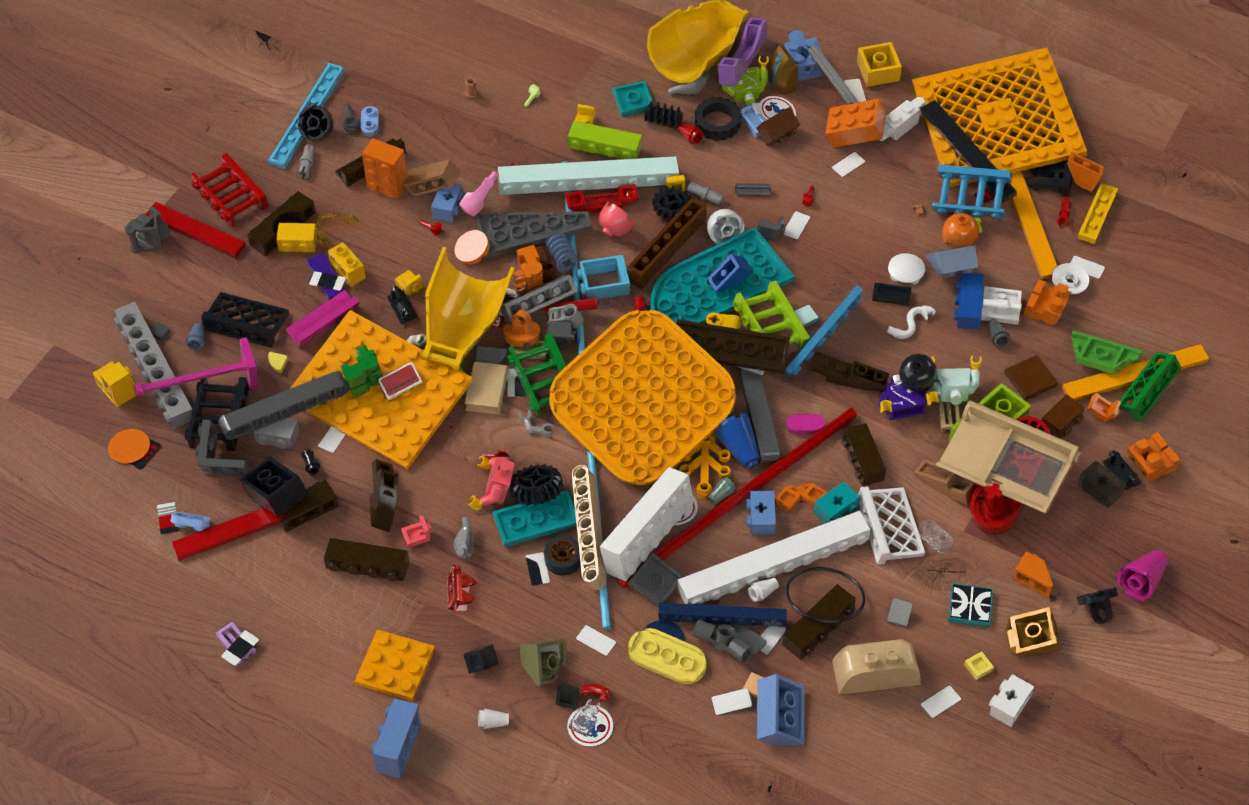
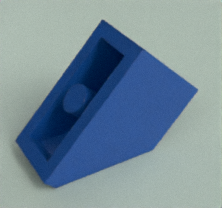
M731 254L707 279L715 292L718 293L742 284L753 270L745 258Z

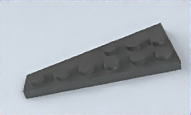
M509 212L507 215H498L497 213H490V215L478 213L475 215L479 231L483 232L490 241L487 258L516 251L531 245L545 243V240L551 235L565 234L568 237L593 230L588 212H565L564 214H554V212H547V214Z

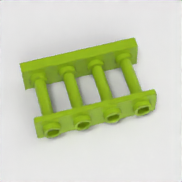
M776 280L769 282L766 293L744 299L740 292L736 293L733 302L734 309L739 312L744 326H747L749 331L771 334L786 329L791 335L789 345H797L800 351L810 341L808 333ZM767 300L771 301L774 308L755 314L749 308L751 305ZM776 314L783 321L765 328H761L757 322Z

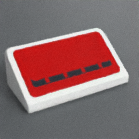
M412 362L378 379L388 400L423 383Z

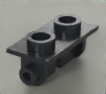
M397 286L392 287L391 295L387 296V299L400 324L418 318L404 290Z
M1111 451L1109 453L1110 458L1102 461L1125 490L1142 482L1138 474L1130 468L1119 452Z

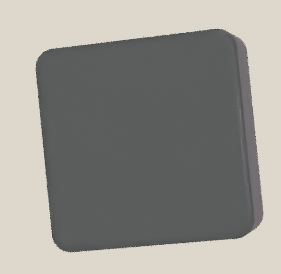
M157 322L150 331L154 338L163 341L170 333V328Z

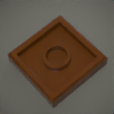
M1038 355L1006 368L1004 371L1024 400L1050 390L1058 384Z

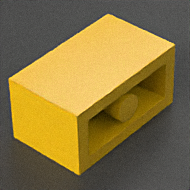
M279 223L277 245L280 252H315L317 242L315 224Z

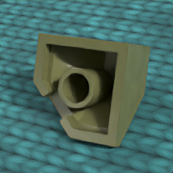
M566 639L540 640L519 644L521 665L536 685L541 686L555 683L560 666H564L567 661Z

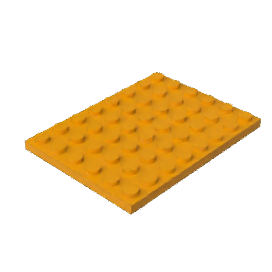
M350 310L290 389L335 371H340L344 376L341 365L348 363L351 366L357 363L356 357L358 355L355 350L363 345H366L369 351L374 350L383 376L412 362L423 383L390 400L387 399L381 386L378 385L371 386L369 392L356 399L349 389L345 395L305 411L408 470L473 382V379L464 372L453 369V366L429 359L428 361L422 360L424 350Z

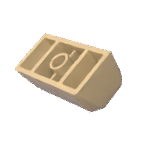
M904 639L848 645L843 647L832 660L839 695L921 685L920 672L913 644Z

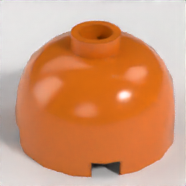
M956 213L945 221L942 238L946 244L947 242L951 244L952 248L972 246L978 240L979 227L971 215Z

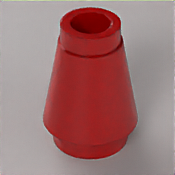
M684 122L678 126V132L691 144H698L703 139V132L700 128Z

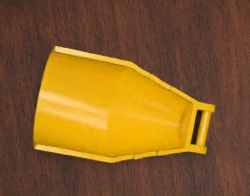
M726 0L703 2L698 7L688 6V9L683 11L676 9L649 28L647 49L650 60L656 69L667 79L678 83H690L701 77L719 63L723 57L728 55L741 24L747 20L750 12L742 10Z
M442 247L426 290V347L422 360L428 361L429 359L453 366V369L456 370L460 369L464 357L495 323L514 273V267H510L508 276L501 280L485 281L475 279L456 269L447 258L446 247ZM468 298H471L474 312L459 315Z

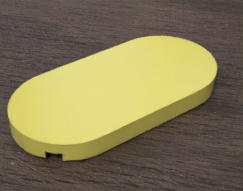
M648 628L634 633L629 640L628 652L635 664L675 682L692 684L699 681L706 672L707 662L701 649L664 632Z

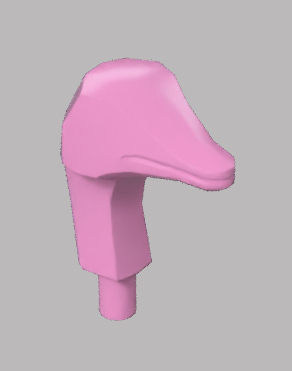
M493 171L489 177L484 179L476 191L467 192L462 198L459 206L465 213L474 217L484 207L483 201L489 191L495 186L493 182L499 176L498 173Z

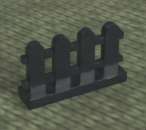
M1051 137L1049 140L1056 142L1058 139ZM1033 141V145L1039 146V142ZM1068 160L1029 169L1030 174L1036 175V177H1029L1027 179V186L1034 188V191H1039V189H1053V192L1062 190L1063 197H1070L1073 177L1067 164ZM1041 175L1054 176V178L1041 177Z

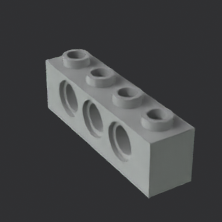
M563 275L504 302L500 310L505 322H512V317L519 310H525L530 314L576 293L577 290L571 276Z

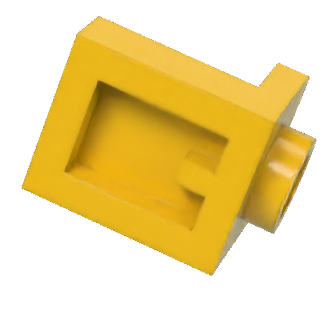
M578 104L575 121L594 124L595 107Z
M410 270L395 278V284L401 290H404L408 296L417 293L423 288L422 276L420 274L415 276Z

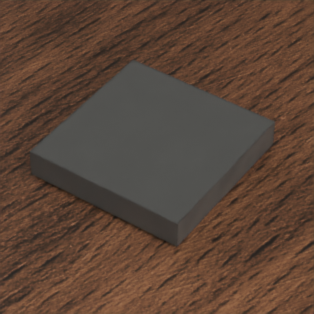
M651 553L629 581L628 585L659 607V603H665L676 589L678 579L684 576Z

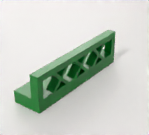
M1156 352L1119 400L1121 401L1119 409L1130 411L1135 421L1142 422L1182 369L1176 355ZM1159 359H1164L1163 362L1156 365ZM1155 372L1152 376L1145 378L1148 374ZM1145 385L1143 389L1136 391L1138 387ZM1134 399L1130 405L1126 404L1127 401Z

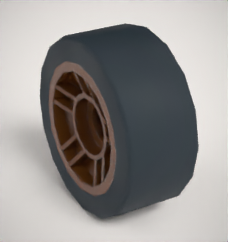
M557 536L551 539L544 549V560L548 570L561 576L576 572L581 565L579 543L568 536Z

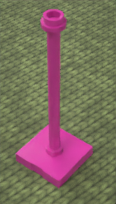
M247 337L239 339L242 359L239 363L144 385L138 382V384L134 385L136 395H141L142 397L144 392L239 370L245 371L251 391L258 390L256 364Z

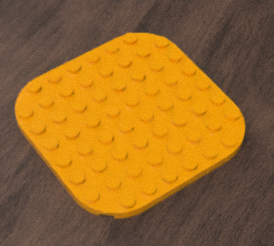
M635 310L617 319L560 371L552 382L549 403L556 420L613 476L630 485L644 486L655 483L669 467L675 469L717 430L722 421L729 418L735 406L736 391L729 373L668 316L655 310Z

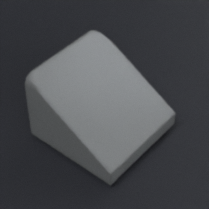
M893 598L887 622L907 628L913 604Z

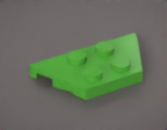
M1072 331L1071 334L1076 363L1086 367L1114 374L1142 357L1143 350L1077 331Z

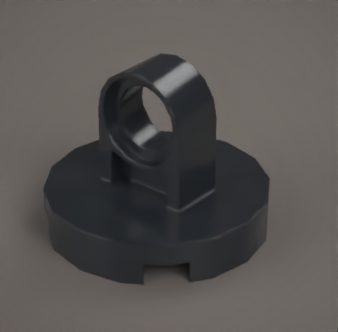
M1114 587L1091 594H1084L1077 597L1078 605L1089 604L1093 620L1098 624H1104L1111 621L1113 617L1109 599L1118 596V592ZM1100 609H1102L1105 612V619H1102L1100 617Z

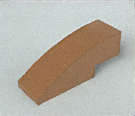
M926 459L914 471V475L943 495L965 505L970 503L976 489V483L937 467L936 463Z

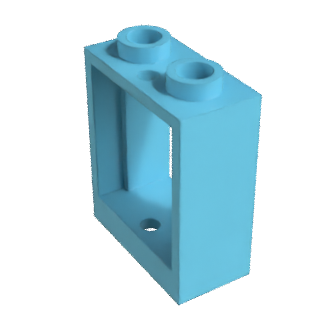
M623 255L579 261L580 269H577L578 280H582L580 284L581 294H585L586 299L597 298L599 300L630 295V281ZM617 271L620 283L589 287L587 275Z

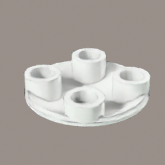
M903 253L894 256L890 260L888 270L893 281L917 284L925 273V265L919 257Z

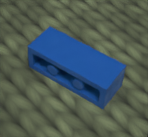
M961 272L960 280H956V290L959 291V294L955 296V305H958V309H955L954 320H957V328L980 329L984 274H962Z

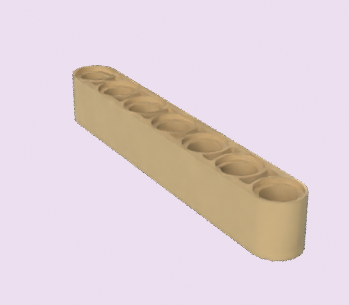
M578 465L572 471L582 578L593 590L597 591L606 585L607 579L600 545L603 541L596 478L585 465Z

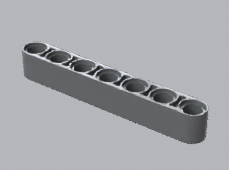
M737 367L748 416L761 458L759 461L763 463L780 460L779 445L761 375Z
M335 371L222 416L218 423L226 439L233 440L339 398L348 393L350 387L342 373Z

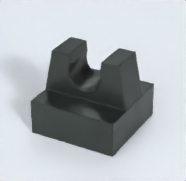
M560 683L557 689L555 704L575 710L578 704L580 688Z

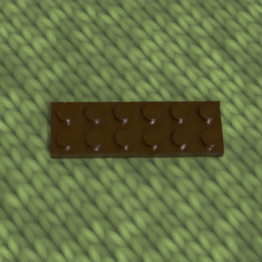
M677 319V325L719 364L785 374L790 337Z

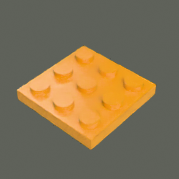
M377 629L355 678V685L413 702L434 654L435 646Z

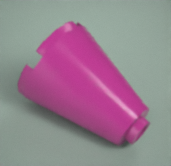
M1153 550L1123 566L1118 571V585L1123 586L1125 589L1124 593L1133 600L1144 601L1153 596L1168 565L1166 554L1160 550Z

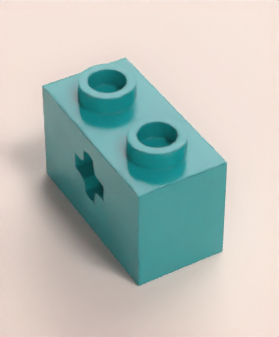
M843 481L814 502L813 513L826 524L848 514L855 513L859 508L860 496Z

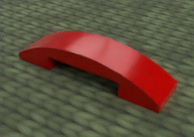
M636 184L618 186V191L583 195V191L565 193L568 209L577 212H601L607 202L609 206L614 204L622 208L639 200Z

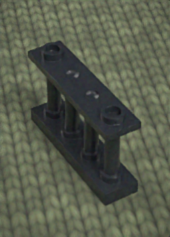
M239 377L238 384H235V386L208 384L207 378L197 382V396L189 428L185 430V440L188 441L189 448L194 447L195 439L201 438L198 436L199 423H202L203 420H211L213 424H219L218 421L221 417L201 415L203 407L230 409L233 412L246 406L250 389L247 377ZM207 392L233 393L235 395L234 400H231V402L205 400ZM218 433L217 440L223 441L226 444L227 451H235L238 438L228 440L224 433Z

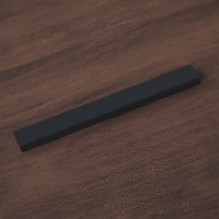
M936 100L920 108L921 113L969 167L997 170ZM988 181L986 186L995 196L997 184ZM1010 183L1004 185L1002 203L1017 195V191Z

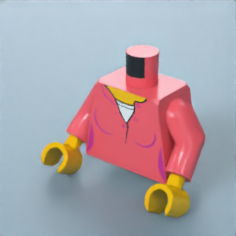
M483 455L480 456L479 459L482 460V463L477 464V466L484 470L490 469L485 495L481 499L475 495L469 498L471 503L468 506L478 511L482 505L487 506L493 503L503 505L510 486L514 462H511L506 457L488 459Z

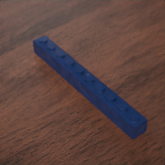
M659 603L658 615L659 620L692 623L700 619L714 624L786 627L787 609Z

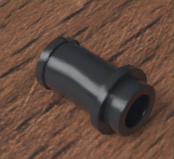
M310 449L303 451L301 456L306 465L305 471L310 475L317 474L320 470V464L316 461L314 452Z

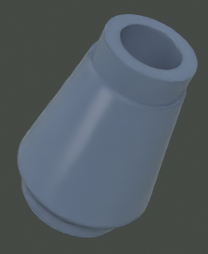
M201 323L193 325L186 339L187 346L191 350H200L205 345L204 325Z

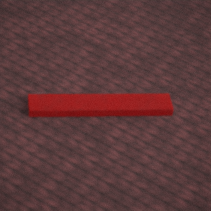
M158 202L152 205L161 213L162 221L167 223L170 229L227 255L237 258L246 247L245 241ZM149 210L146 212L147 216L152 215Z
M261 508L172 542V545L180 561L282 523L281 519L289 509L277 517L266 508Z

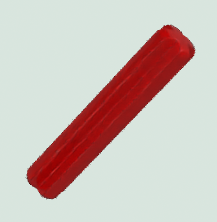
M597 298L555 303L545 306L544 311L548 316L550 308L574 304L579 311L593 310L599 308V302Z

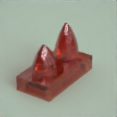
M453 565L447 574L448 610L456 611L459 605H467L474 601V598L468 592L462 590V588H468L477 584L474 578L462 573L461 566Z

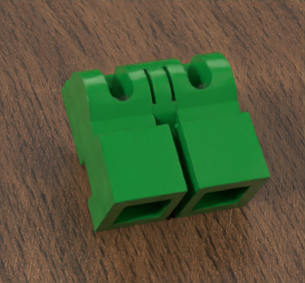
M366 345L355 350L358 355L356 357L357 363L351 366L348 363L341 365L345 380L355 399L369 392L371 386L380 385L378 379L383 377L374 350L369 351Z

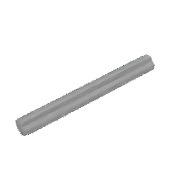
M811 46L808 52L847 104L857 103L856 97L818 46Z

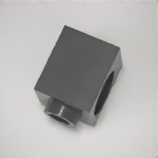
M549 321L548 334H552L558 348H571V341H575L576 333L575 330H572V322Z

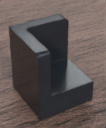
M493 644L478 647L463 654L469 674L487 670L498 664Z

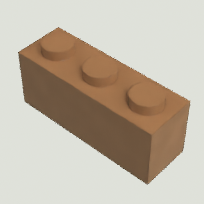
M450 159L412 168L403 185L413 196L451 188L454 186L460 170Z

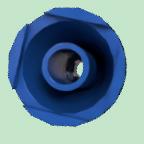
M740 413L742 417L736 418L734 415L722 421L717 428L718 430L714 431V434L744 468L752 469L759 464L758 461L761 458L750 418L747 413Z

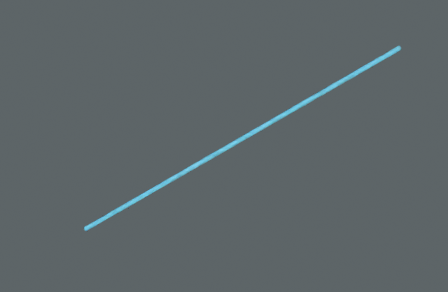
M564 191V198L565 193H571V191ZM565 199L566 212H573L572 210L568 209ZM575 235L568 236L570 245L577 255ZM578 261L571 268V277L577 290L573 294L574 301L581 300L580 283L577 276ZM583 323L576 328L578 355L585 350ZM587 451L588 468L596 478L600 514L596 459ZM606 581V585L599 590L603 630L611 629Z

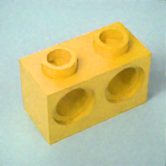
M344 242L328 250L330 265L341 277L346 278L345 282L350 287L366 279L364 265Z

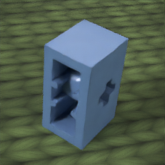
M455 183L451 188L437 191L431 206L432 219L453 223L455 216H458L460 212L459 203L465 196L462 184Z
M751 491L750 499H746V510L750 511V515H747V527H751V535H775L774 491Z

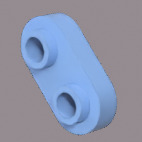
M373 106L365 107L361 111V133L366 137H373L379 131V112Z
M173 512L171 516V522L175 523L176 527L184 528L190 526L194 527L193 529L197 531L210 527L211 518L185 512Z

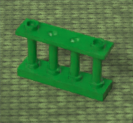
M551 333L544 335L542 346L517 355L512 346L509 347V355L507 356L508 363L514 367L529 400L528 407L531 413H535L536 418L541 417V407L550 405V396L537 401L533 392L550 387L555 377L530 385L527 376L551 368L556 370L557 376L566 367L565 361ZM543 353L549 354L550 359L548 362L524 370L520 364V361Z

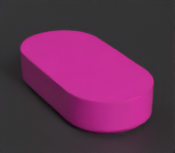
M794 414L789 416L786 421V428L792 434H815L825 427L824 418L818 414Z

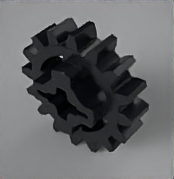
M665 186V190L659 189V193L654 194L652 200L653 211H656L657 216L662 215L663 220L668 217L669 221H671L687 204L691 196L688 195L687 190L682 192V187L675 189V186H672V189H669L668 186Z

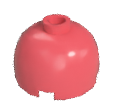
M608 202L599 215V223L603 228L602 232L608 237H611V235L614 237L627 235L635 226V222L633 219L629 221L627 219L628 214L614 204L609 206Z

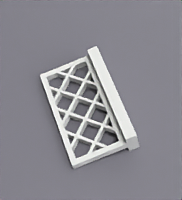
M861 487L858 493L860 496L859 509L870 528L869 540L877 564H885L886 560L923 557L925 550L904 487L869 490V487ZM900 494V503L890 498V496ZM873 496H878L884 501L880 505L873 500ZM886 502L896 507L893 512L884 507ZM898 509L906 513L907 517L905 519L895 514ZM879 511L890 516L887 521L879 517ZM893 518L900 522L901 525L899 528H896L889 521ZM903 526L911 529V536L901 531ZM885 527L895 533L892 538L884 533ZM897 534L907 540L904 545L894 540ZM911 542L917 546L918 550L912 551L906 546ZM889 545H894L895 547L899 548L900 551L896 553H890Z

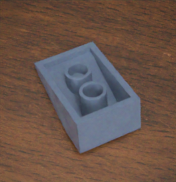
M975 245L925 254L926 259L937 274H944V277L954 276L956 271L961 270L962 274L971 273L973 268H978Z

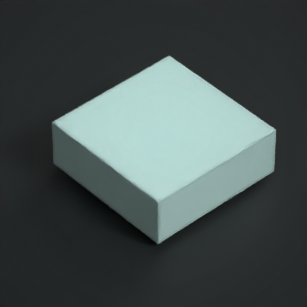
M810 305L795 311L804 328L818 322L819 317Z

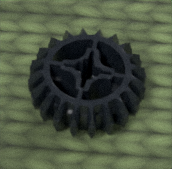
M546 464L530 465L527 468L523 467L522 470H518L516 474L512 475L510 482V491L515 501L520 502V504L526 503L527 506L534 504V506L537 504L543 505L545 502L550 503L551 499H557V496L561 495L563 490V480L560 472H558L557 468H553L552 465L547 466Z

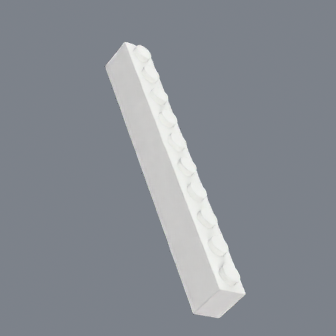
M857 511L678 579V592L685 604L702 605L710 600H718L723 595L736 593L741 588L751 586L752 583L776 577L783 572H791L796 567L809 565L817 559L827 558L835 552L845 551L856 544L861 545L869 540L870 528L861 512Z

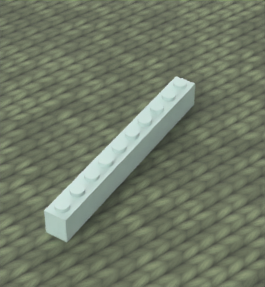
M676 156L498 167V185L500 195L599 190L636 184V187L666 185V177L679 176Z

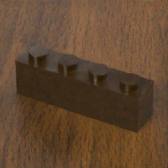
M330 538L324 555V562L326 568L331 571H345L353 575L363 574L372 578L381 577L391 581H404L409 564L408 550Z
M837 584L806 614L825 620L843 619L854 613L856 598ZM803 616L783 635L782 646L801 660L805 655L809 656L814 651L815 646L819 642L823 643L827 639L829 632L833 629L836 630L842 622L824 623Z

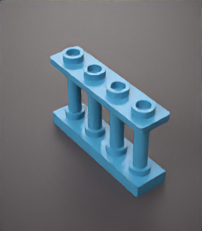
M938 164L937 172L943 179L940 202L932 203L933 210L936 213L943 215L947 214V212L954 214L966 213L976 218L990 216V218L996 220L1001 219V217L1006 218L1005 209H1001L1004 185L1012 183L1011 171ZM952 178L961 180L957 205L947 204L949 185ZM970 180H977L979 182L975 206L965 205L967 186ZM988 181L997 184L993 208L983 207L985 188Z

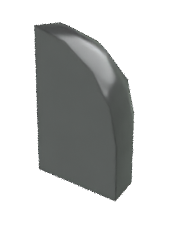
M477 346L476 362L497 364L505 357L507 349Z

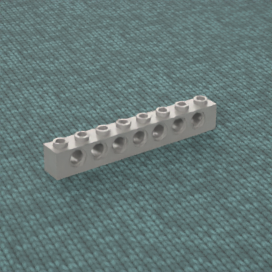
M132 302L115 309L116 318H113L117 329H122L120 333L124 342H129L127 347L131 355L135 354L136 358L134 360L138 369H143L141 373L145 382L153 383L175 378L136 303ZM179 384L150 391L153 396H157L155 400L159 409H164L163 416L167 423L171 422L174 429L190 422L193 410Z

